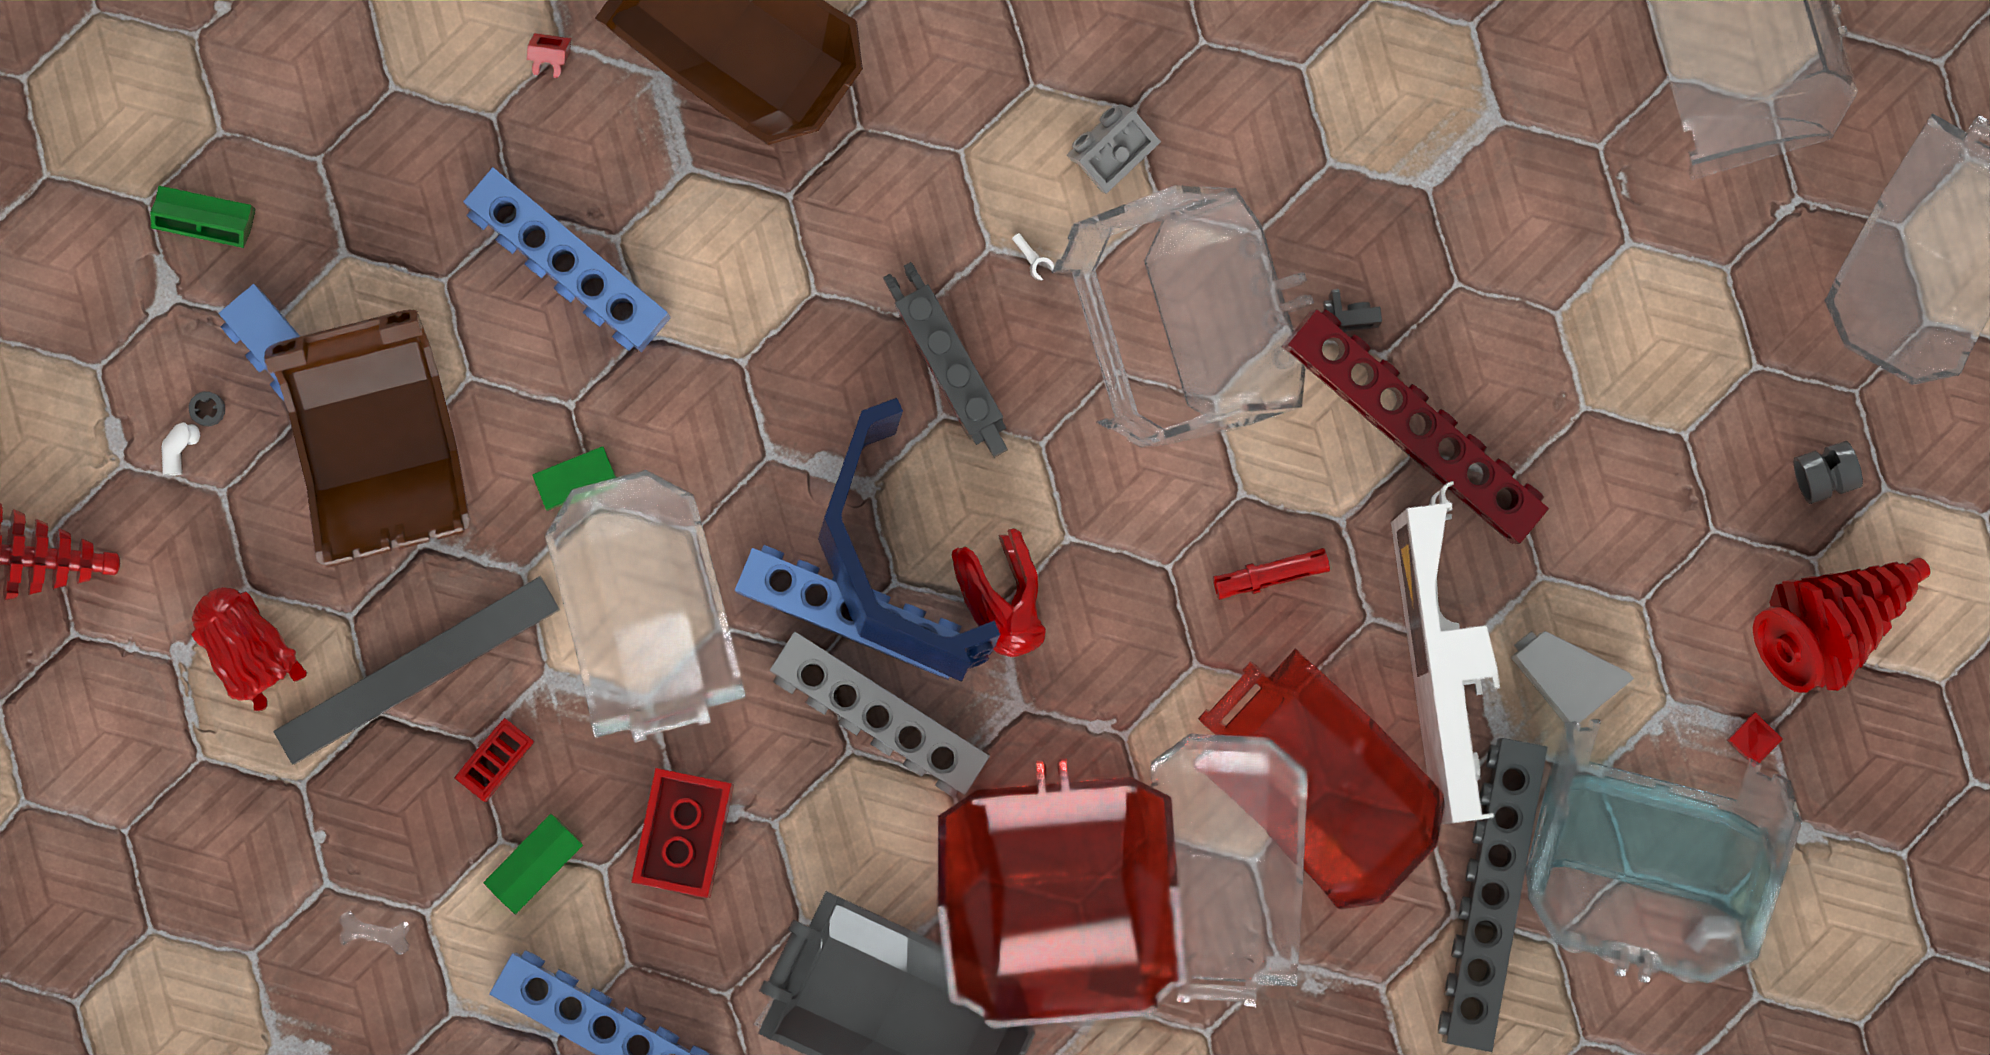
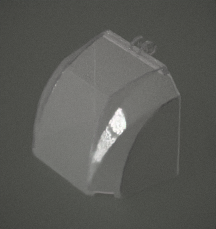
M1646 0L1684 132L1692 131L1696 150L1689 152V176L1691 180L1832 139L1858 93L1842 37L1848 34L1846 26L1839 27L1836 16L1842 12L1840 4L1832 5L1831 0Z

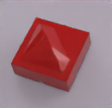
M1753 712L1727 739L1754 767L1758 766L1783 740L1756 712Z

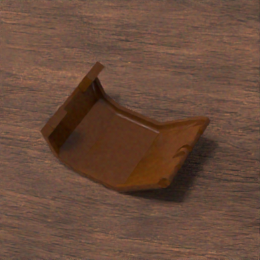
M403 310L275 343L265 350L264 361L268 374H275L289 414L307 488L315 555L320 564L328 568L352 562L355 557L360 556V559L391 552L394 547L403 549L430 542V538L433 537L442 539L465 532V529L470 526V517L459 453L433 352L416 310Z

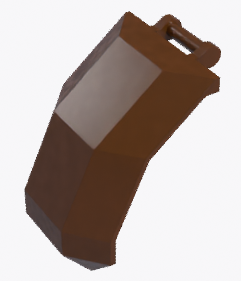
M608 0L595 17L598 22L672 80L768 145L819 131L863 70L857 21L824 0Z

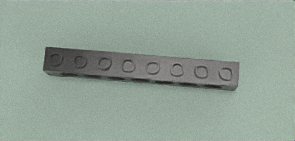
M1500 738L1497 739L1496 745H1490L1486 767L1492 768L1489 783L1484 782L1482 785L1480 805L1485 806L1483 815L1494 813V817L1486 818L1482 821L1477 820L1473 831L1472 843L1478 844L1476 858L1469 859L1465 880L1471 882L1469 897L1463 896L1460 903L1458 918L1464 920L1462 935H1455L1452 946V957L1457 958L1455 973H1448L1445 985V995L1450 996L1448 1012L1441 1011L1438 1023V1034H1443L1442 1042L1446 1044L1493 1052L1547 746ZM1508 769L1516 770L1521 776V784L1515 791L1505 788L1502 782L1503 774ZM1501 807L1509 808L1514 814V822L1508 829L1501 828L1495 820L1496 812ZM1497 844L1503 846L1507 851V861L1501 867L1491 864L1488 857L1489 850ZM1490 882L1496 884L1501 893L1500 899L1493 905L1485 903L1481 895L1483 887ZM1485 920L1492 925L1494 934L1490 941L1481 943L1476 939L1474 931L1476 925ZM1475 959H1481L1487 967L1485 977L1479 981L1472 980L1467 971L1468 965ZM1468 997H1474L1480 1005V1011L1473 1019H1466L1460 1010L1462 1002Z

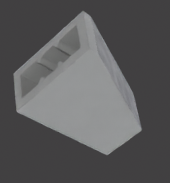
M1532 631L1514 645L1518 652L1511 656L1512 660L1568 728L1577 726L1634 679L1629 672L1547 631L1537 636Z

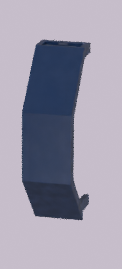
M894 398L861 411L823 520L818 541L860 637L962 682L968 668L977 667L989 660L988 655H991L1001 635L995 621L953 637H943L885 610L875 598L842 520V511L862 450L869 444L896 435L903 410L898 398Z

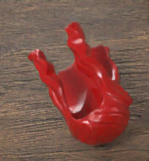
M1012 528L1008 530V535H999L1003 551L1016 580L1017 591L1011 605L992 589L978 557L972 550L966 546L956 548L952 551L955 576L964 597V602L971 612L974 621L978 626L995 621L1001 635L994 647V651L1000 655L1017 657L1037 649L1045 640L1046 629L1038 619L1036 609L1038 594L1036 568L1031 560L1022 533Z
M222 587L208 592L207 595L200 599L192 614V622L195 629L191 636L198 645L207 650L212 669L223 682L226 692L231 699L238 701L251 700L254 703V711H263L268 707V700L262 693L264 690L275 685L287 673H289L294 682L300 681L307 676L308 672L296 660V651L289 648L277 628L260 615L254 600L246 591L240 593L236 589Z

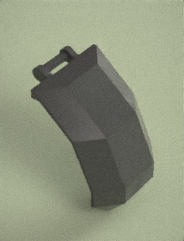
M828 891L825 892L809 926L793 919L788 929L791 934L769 980L763 981L759 990L761 993L773 998L774 1001L758 1034L805 1055H1026L1035 1036L1019 982Z

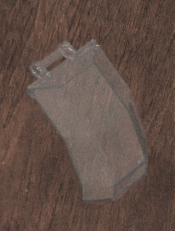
M1933 113L1931 114L1878 199L1824 300L1845 348L1912 385L1959 376L1971 350L1990 318V146L1978 140L1981 137L1990 142V124H1988L1989 119L1980 114L1975 118L1967 132Z
M647 469L572 489L545 533V539L574 642L589 709L591 727L595 738L631 728L635 743L647 740L646 736L697 722H699V725L711 723L708 707L745 698L746 694L694 494Z
M1190 733L1151 761L1149 868L1141 977L1179 979L1178 1002L1190 1003V999L1244 1002V1006L1256 1007L1258 984L1297 987L1304 877L1307 770L1271 739L1265 737ZM1192 979L1245 982V986L1192 983Z

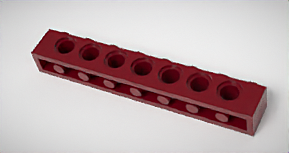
M1318 309L1310 311L1281 347L1443 486L1453 482V485L1447 489L1511 544H1521L1549 510L1541 502L1544 496L1532 485L1526 483L1523 486L1514 479L1515 471L1507 463L1499 458L1493 461L1486 455L1484 451L1487 447L1472 434L1464 436L1457 430L1455 426L1458 422L1450 414L1442 409L1436 412L1426 403L1429 397L1421 389L1413 384L1407 387L1397 378L1400 372L1384 359L1379 363L1368 353L1371 347L1355 334L1350 338L1339 328L1342 323L1335 315L1326 309L1322 313ZM1327 339L1335 341L1339 347V354L1333 361L1327 359L1322 352L1323 343ZM1356 364L1364 366L1368 372L1367 381L1362 386L1356 384L1351 377V371ZM1385 389L1392 390L1396 395L1397 402L1392 410L1385 409L1381 404L1380 397ZM1414 414L1421 415L1425 420V430L1420 435L1414 434L1409 426L1410 419ZM1445 438L1454 445V454L1449 460L1443 459L1438 451L1440 442ZM1473 463L1478 464L1483 471L1482 480L1477 485L1471 483L1467 476L1468 468ZM1502 488L1507 489L1512 497L1511 504L1506 509L1500 508L1496 501L1497 493Z

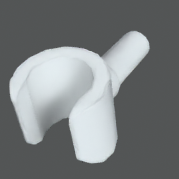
M1020 233L1012 238L1030 262L1032 277L1037 280H1043L1036 272V266L1039 262L1046 263L1052 272L1055 271L1053 262L1045 257L1040 258Z

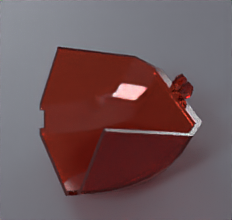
M1059 759L1058 775L1061 778V783L1046 784V764L1044 761H1036L1038 785L979 789L938 816L937 907L951 1002L957 1006L964 1004L983 1016L984 1023L992 1028L1140 1017L1153 1014L1158 1009V1003L1175 987L1179 989L1187 982L1171 796L1132 777L1069 782L1067 759Z

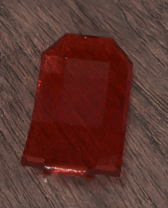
M1295 648L1270 676L1250 661L1243 669L1244 674L1210 711L1206 709L1198 717L1201 723L1213 732L1215 736L1192 759V762L1273 836L1319 885L1336 908L1342 910L1384 903L1437 847L1440 840L1445 808L1444 795L1441 789L1361 707L1299 650ZM1255 684L1260 686L1261 688L1227 725L1222 722L1224 717Z

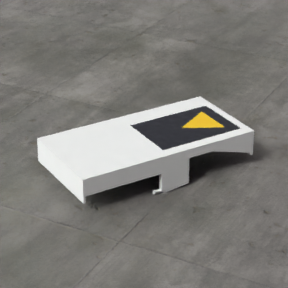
M1453 482L1447 483L1440 491L1436 492L1431 497L1428 506L1407 508L1391 522L1435 825L1494 817V813L1485 815L1481 813L1477 780H1481L1480 763L1477 752L1472 751L1464 685L1475 684L1476 695H1482L1481 678L1492 677L1494 689L1500 688L1498 669L1487 626L1460 629L1459 623L1451 622L1442 615L1438 603L1437 571L1444 525L1446 520L1452 519V514H1446V512L1452 510V503L1446 499L1445 491L1453 485ZM1439 495L1440 504H1435L1436 497Z

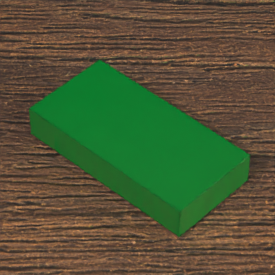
M603 446L532 474L547 511L618 483Z

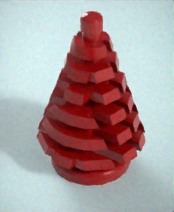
M0 503V530H1V523H3V507H2V504ZM15 509L12 510L10 516L11 527L8 528L7 544H1L2 534L0 533V565H4L5 585L3 586L4 601L18 597L23 567H29L28 595L42 592L46 569H53V590L67 585L69 571H77L76 578L77 584L90 581L92 572H100L102 575H116L120 569V557L117 553H94L93 543L85 539H81L79 550H71V533L60 528L56 536L55 548H48V524L38 519H35L31 546H25L24 530L26 517L24 513Z
M1915 558L1906 565L1904 563L1892 562L1881 567L1876 565L1864 570L1856 569L1842 573L1801 578V580L1782 581V584H1776L1769 601L1770 607L1755 616L1752 626L1754 642L1761 659L1771 674L1782 685L1794 692L1807 693L1816 686L1823 688L1825 684L1827 690L1839 691L1843 686L1846 688L1853 679L1856 670L1859 667L1860 669L1868 660L1870 653L1874 649L1876 651L1882 637L1892 628L1891 620L1899 617L1906 610L1907 602H1910L1918 591V583L1929 577L1931 571L1928 563L1922 558Z

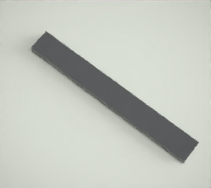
M539 576L273 732L291 764L295 765L560 611V608L544 580Z

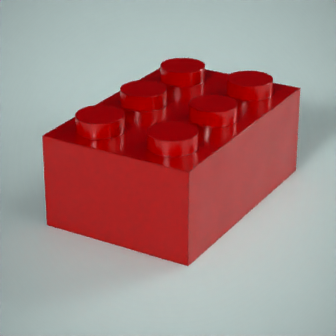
M655 768L631 883L711 898L734 784Z

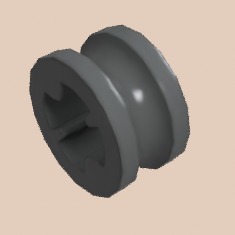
M200 392L191 399L189 413L196 423L202 426H213L223 419L225 405L218 395L211 392ZM213 399L216 402V405L213 406L214 409H217L216 415L214 417L206 415L201 419L198 416V413L201 412L200 409H197L198 404L201 401L208 403Z

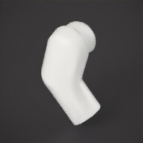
M186 422L176 424L163 440L161 449L164 476L182 475L181 452L187 444H196L200 438L199 428L195 424L187 425Z

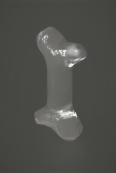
M347 912L340 916L343 931L339 939L343 945H346L353 939L362 938L386 943L399 955L409 949L406 935L410 928L406 921L397 927L385 928L362 923L352 912Z

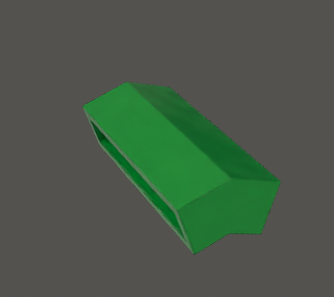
M159 185L155 202L150 211L151 228L244 248L251 232L256 209L249 204Z
M550 813L483 884L516 915L583 844L557 817Z

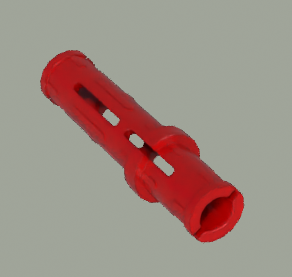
M1320 548L1309 553L1254 566L1253 563L1247 564L1245 569L1213 576V584L1218 600H1222L1241 593H1260V589L1329 572L1330 565L1325 549Z

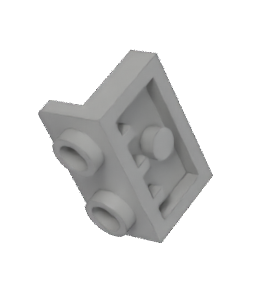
M1120 104L1105 111L1100 117V123L1091 132H1085L1074 141L1073 149L1067 156L1084 170L1101 192L1107 194L1161 141L1134 109Z

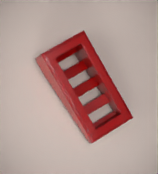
M504 718L454 778L482 801L488 802L535 741ZM503 733H506L521 746L515 751L502 741L500 737ZM493 745H496L510 757L506 763L490 751ZM484 757L500 769L496 775L480 763ZM474 769L490 781L486 787L470 775Z

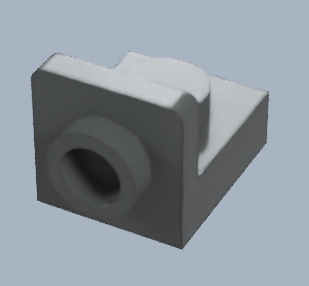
M1339 289L1331 290L1329 300L1323 301V308L1341 321L1342 325L1339 328L1343 332L1379 328L1382 323L1381 308H1371L1370 302L1353 303L1347 305L1348 310L1342 311Z

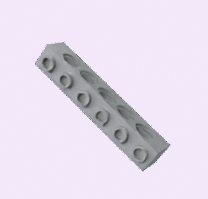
M797 632L793 633L770 669L776 675L773 681L775 684L793 694L796 688L809 696L805 703L824 715L830 709L841 716L838 724L856 736L860 730L866 732L873 737L870 744L884 754L890 756L894 750L906 758L903 766L922 777L925 771L938 778L939 780L935 786L955 798L958 792L964 796L967 794L990 757ZM811 665H817L824 671L823 681L814 687L806 685L802 678L804 670ZM842 686H850L856 691V701L849 707H841L835 702V693ZM876 706L885 708L889 713L888 723L881 728H874L867 722L869 710ZM914 727L920 731L922 740L916 748L907 749L900 744L899 736L903 729ZM938 748H948L952 751L954 762L950 768L940 770L932 764L931 758L935 750Z

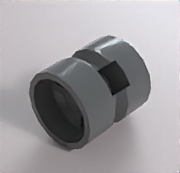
M1848 441L1825 447L1822 455L1817 451L1795 457L1793 460L1794 472L1799 488L1809 504L1831 498L1834 490L1839 494H1843L1863 486L1861 467L1855 451Z

